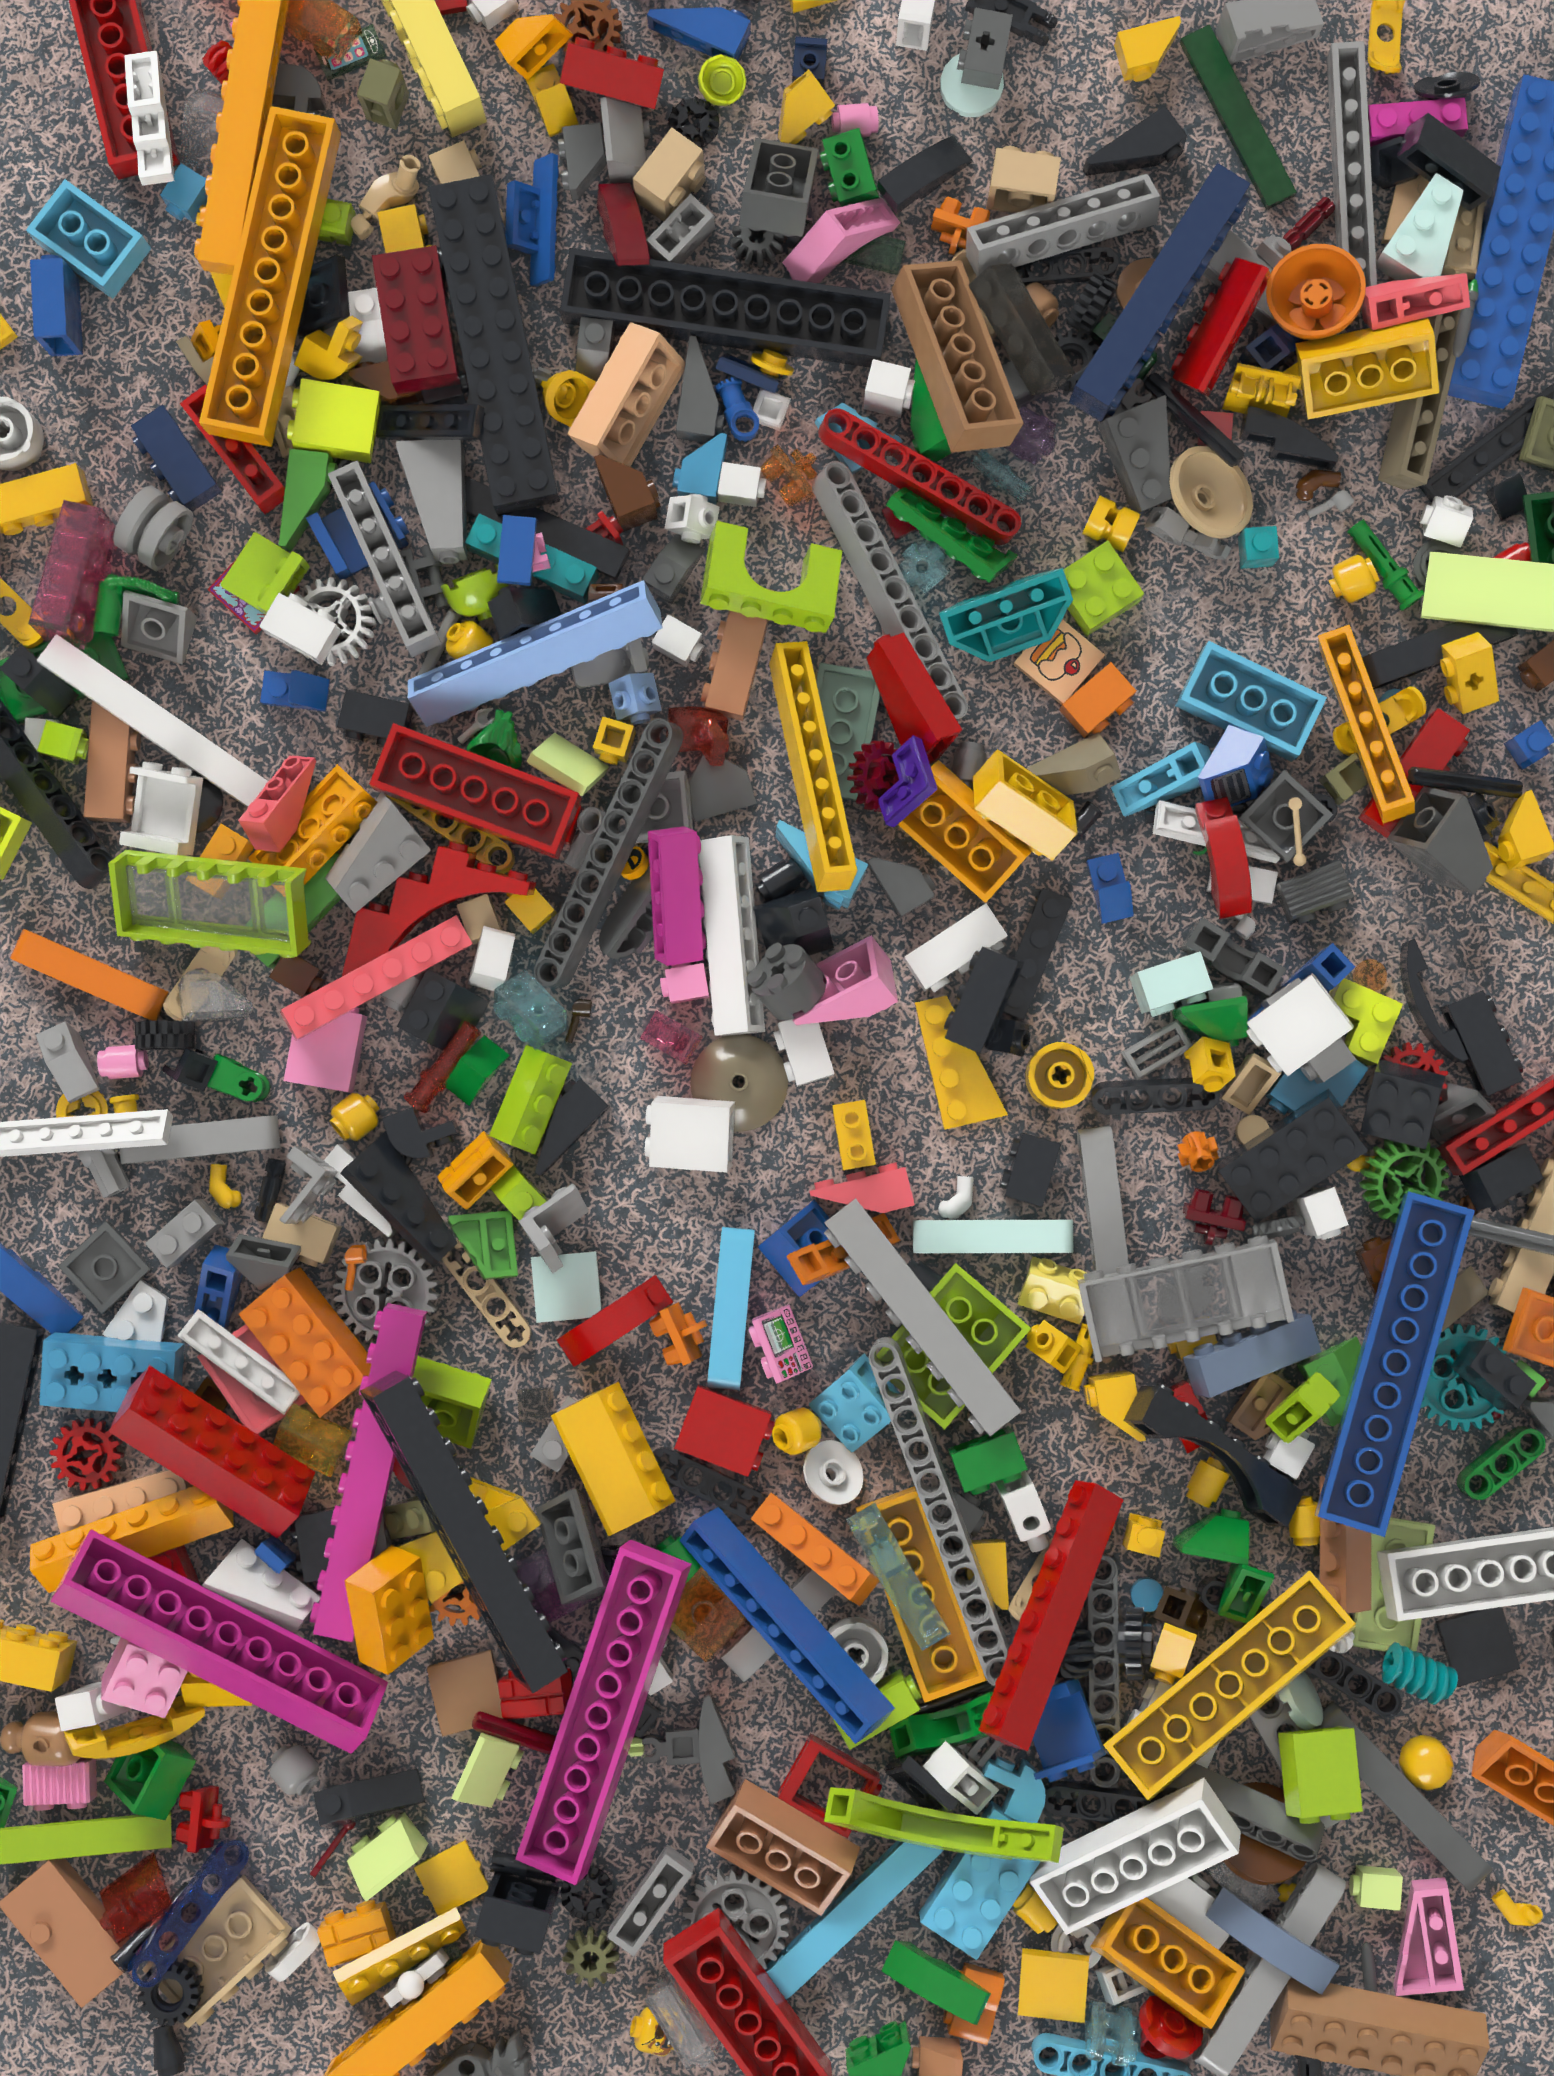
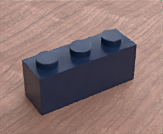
M164 405L159 406L131 425V428L137 435L132 438L133 442L143 455L146 453L150 454L154 460L150 467L160 481L164 479L168 481L172 489L167 492L173 501H177L193 512L222 493V490Z

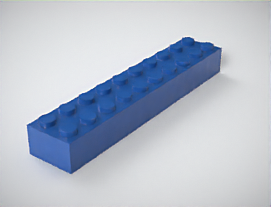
M1523 74L1514 88L1496 161V164L1501 169L1492 196L1487 200L1482 221L1477 272L1473 278L1477 280L1479 296L1475 302L1466 347L1462 355L1455 360L1448 390V396L1504 409L1514 398L1554 229V81Z
M1409 1191L1404 1194L1315 1516L1385 1537L1475 1210Z

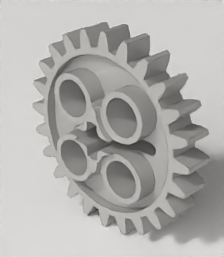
M381 1237L375 1239L374 1247L369 1241L362 1243L367 1248L366 1263L356 1264L357 1269L353 1291L345 1290L348 1269L336 1271V1274L343 1281L333 1284L334 1288L341 1290V1294L333 1298V1300L343 1302L344 1305L337 1313H347L349 1315L344 1323L349 1325L354 1322L357 1325L354 1330L355 1335L363 1330L366 1331L365 1341H370L375 1335L378 1337L379 1331L373 1330L378 1310L383 1311L388 1303L395 1304L396 1301H402L407 1307L427 1312H435L438 1307L431 1303V1300L438 1299L441 1294L432 1291V1288L440 1284V1281L431 1280L430 1275L437 1269L436 1267L426 1269L425 1264L427 1261L424 1258L419 1259L417 1257L418 1252L415 1249L408 1251V1242L406 1240L401 1242L398 1247H396L395 1237L389 1238L386 1246ZM343 1259L342 1263L347 1268L348 1264H346L345 1259ZM387 1262H390L392 1264V1269L389 1273V1277ZM369 1264L374 1265L379 1271L377 1281L369 1279L366 1275V1268ZM400 1268L409 1271L411 1275L409 1284H403L399 1280L398 1271ZM386 1284L387 1289L393 1291V1294L387 1298L386 1292L381 1291V1287ZM365 1297L371 1298L375 1302L376 1309L374 1313H369L364 1309L363 1300ZM428 1314L426 1316L425 1324H428L432 1321Z
M731 1866L729 1876H725L721 1869H717L716 1880L705 1875L706 1887L695 1884L694 1891L697 1896H687V1904L691 1907L683 1908L682 1916L688 1920L682 1922V1930H685L716 1910L718 1907L713 1906V1903H718L729 1922L730 1919L734 1922L739 1919L742 1920V1926L735 1923L733 1927L763 1969L766 1970V1957L776 1961L777 1953L774 1948L784 1950L785 1942L780 1937L789 1936V1928L784 1926L790 1923L789 1914L782 1913L787 1910V1902L778 1901L781 1898L780 1891L777 1889L770 1891L772 1886L765 1882L762 1884L761 1880L755 1876L753 1878L748 1877V1872L745 1870L742 1871L741 1875H736L734 1866ZM730 1894H738L743 1900L738 1904H731L727 1902L726 1897ZM760 1915L766 1917L768 1921L764 1925L757 1926L751 1922V1919ZM749 1934L754 1938H758L759 1940L757 1942H754L750 1938Z

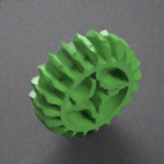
M1384 1139L1385 1149H1381L1378 1146L1373 1147L1376 1154L1374 1159L1369 1156L1365 1157V1161L1370 1166L1369 1169H1360L1361 1174L1367 1177V1179L1359 1182L1360 1187L1366 1189L1362 1197L1367 1202H1370L1368 1205L1370 1210L1378 1212V1216L1384 1220L1390 1217V1221L1396 1224L1401 1206L1400 1202L1408 1191L1443 1201V1198L1439 1196L1440 1191L1449 1190L1448 1186L1442 1183L1443 1180L1450 1177L1448 1172L1442 1170L1447 1165L1446 1161L1438 1158L1441 1154L1440 1151L1434 1147L1430 1148L1429 1142L1426 1149L1396 1141L1394 1144L1393 1141ZM1408 1156L1397 1166H1390L1396 1160ZM1422 1165H1424L1425 1168L1424 1184H1422L1421 1182V1174L1424 1170L1422 1168ZM1384 1175H1386L1388 1179V1185L1385 1189V1191L1387 1192L1386 1195H1384L1383 1191ZM1395 1175L1407 1177V1180L1411 1181L1413 1185L1401 1182Z

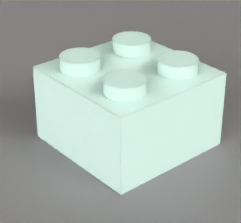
M1201 951L1139 971L1129 977L1141 1013L1150 1012L1152 1017L1174 1010V1003L1180 1001L1182 1006H1188L1207 999L1205 993L1213 989Z

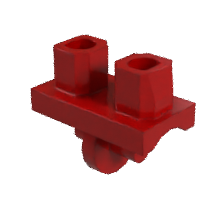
M210 1785L200 1789L187 1790L180 1794V1809L191 1811L190 1821L179 1823L176 1829L175 1840L186 1844L187 1852L197 1853L200 1849L213 1847L214 1839H219L220 1828H227L231 1824V1818L222 1815L223 1805L218 1804V1786Z

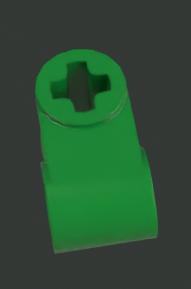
M215 1054L214 1059L218 1063L208 1082V1087L244 1101L259 1102L267 1098L271 1086L266 1076L243 1066V1064L231 1058ZM248 1082H254V1085L258 1087L256 1092H251V1089L247 1087Z

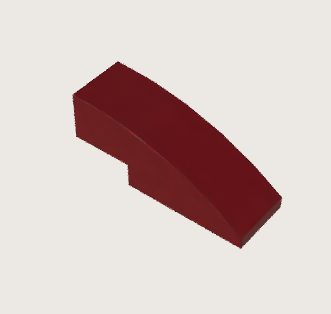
M630 183L598 184L597 209L604 222L603 236L617 266L649 265L650 258L644 226Z

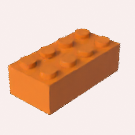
M301 1267L285 1274L238 1314L319 1418L336 1408L358 1390L364 1375L369 1376L371 1363H366L368 1352Z

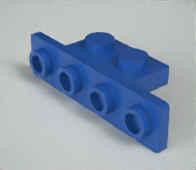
M553 153L534 161L533 186L516 180L507 183L505 235L508 248L531 255L530 285L534 287L553 281L556 271L555 242L557 239L556 211L558 208L557 181L559 169L558 155Z

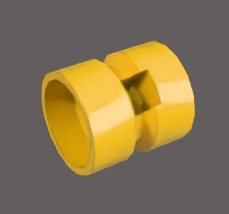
M1100 495L1082 535L1096 541L1101 539L1108 540L1115 550L1123 553L1141 514L1127 507L1119 510L1117 509L1116 502Z

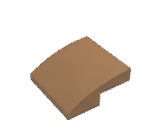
M492 1649L427 1666L432 1697L442 1737L473 1729L472 1721L475 1714L479 1711L502 1718L501 1699L499 1698L498 1691L499 1675Z

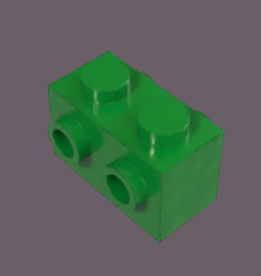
M856 128L823 139L825 151L819 153L824 171H831L833 182L828 183L833 202L839 201L841 207L879 198L860 129Z

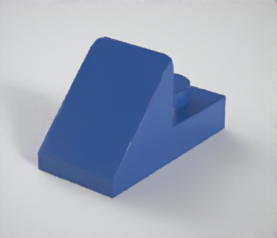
M292 670L291 674L264 671L260 703L263 705L326 712L330 679L297 670Z
M1119 852L1087 860L1086 864L1101 923L1104 924L1133 917L1130 881L1126 882Z

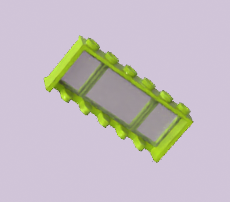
M125 850L108 863L117 936L130 937L133 941L158 940L166 945L184 943L189 944L193 948L211 946L219 947L222 951L246 950L254 955L273 953L280 954L283 958L297 957L311 944V940L308 938L304 877L307 868Z

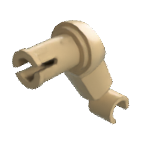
M412 155L403 156L400 159L398 172L381 176L372 183L359 205L363 214H357L351 220L353 232L361 240H365L373 232L374 227L368 221L370 219L377 221V212L406 204L417 194L419 184L416 177L421 165L416 157Z

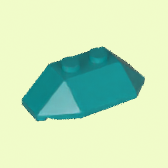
M1059 568L1026 576L966 598L939 612V616L950 645L987 662H992L1050 641L1072 603L1073 597L1064 570Z

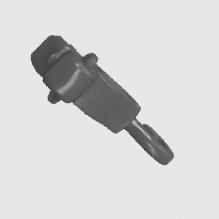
M521 2029L513 2031L507 2044L504 2037L500 2036L495 2044L493 2053L476 2042L463 2044L431 2070L427 2076H528L532 2064L531 2053L526 2052L527 2047L524 2045Z

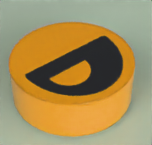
M634 846L621 873L627 880L641 877L649 867V858L640 847Z

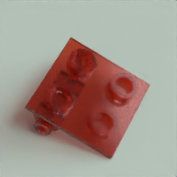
M154 1852L99 1891L105 1908L100 1924L105 1931L112 1930L115 1943L118 1945L172 1905Z

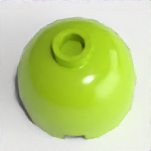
M494 564L496 570L494 572L491 569L487 570L485 567L452 580L454 585L452 588H449L446 583L441 586L445 599L457 614L464 617L477 616L478 621L492 617L487 602L498 596L499 590L508 586V584L497 582L498 564Z

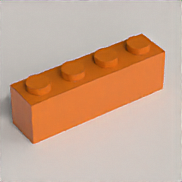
M773 1493L768 1495L751 1517V1520L858 1606L863 1604L879 1583L880 1579Z

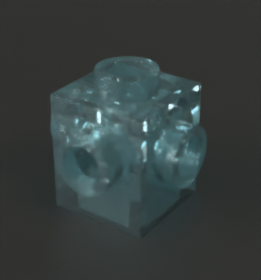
M925 540L919 546L915 541L901 554L905 558L900 563V566L903 569L901 572L906 582L911 587L917 585L924 594L951 571L943 561L947 556L935 542L929 545ZM918 561H926L928 569H921L918 566Z

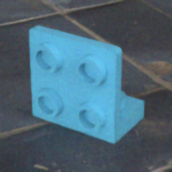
M865 1353L842 1376L809 1403V1407L850 1452L856 1451L891 1422L871 1365L869 1364V1358ZM890 1381L887 1382L890 1391L900 1393Z

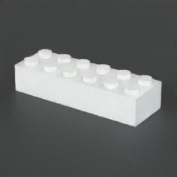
M1554 1527L1377 1551L1387 1618L1391 1620L1405 1621L1554 1600Z
M1202 1778L1062 1846L1059 1863L1041 1861L1030 1877V1884L1067 1935L1239 1854L1241 1831L1206 1779Z

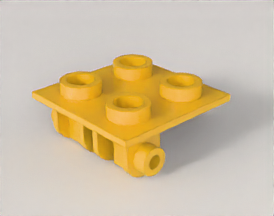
M1237 363L1222 409L1244 414L1248 406H1253L1287 418L1290 407L1295 406L1297 400L1296 392L1302 377Z

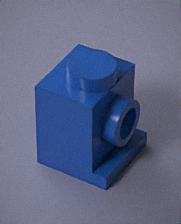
M1540 720L1505 742L1504 745L1522 771L1549 754L1550 752L1547 747L1554 743V739Z

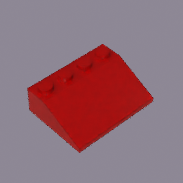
M1235 257L1232 264L1226 262L1218 277V280L1222 282L1216 294L1212 292L1209 294L1202 308L1206 314L1201 324L1195 322L1186 340L1191 343L1186 353L1179 352L1171 367V370L1175 372L1174 380L1209 397L1267 287L1268 279L1271 276L1269 268Z

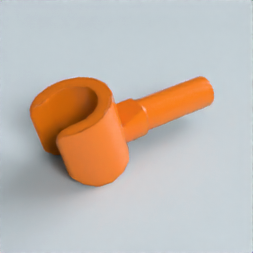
M352 1245L345 1253V1262L348 1264L345 1290L353 1291L357 1269L356 1264L366 1263L367 1261L366 1245Z

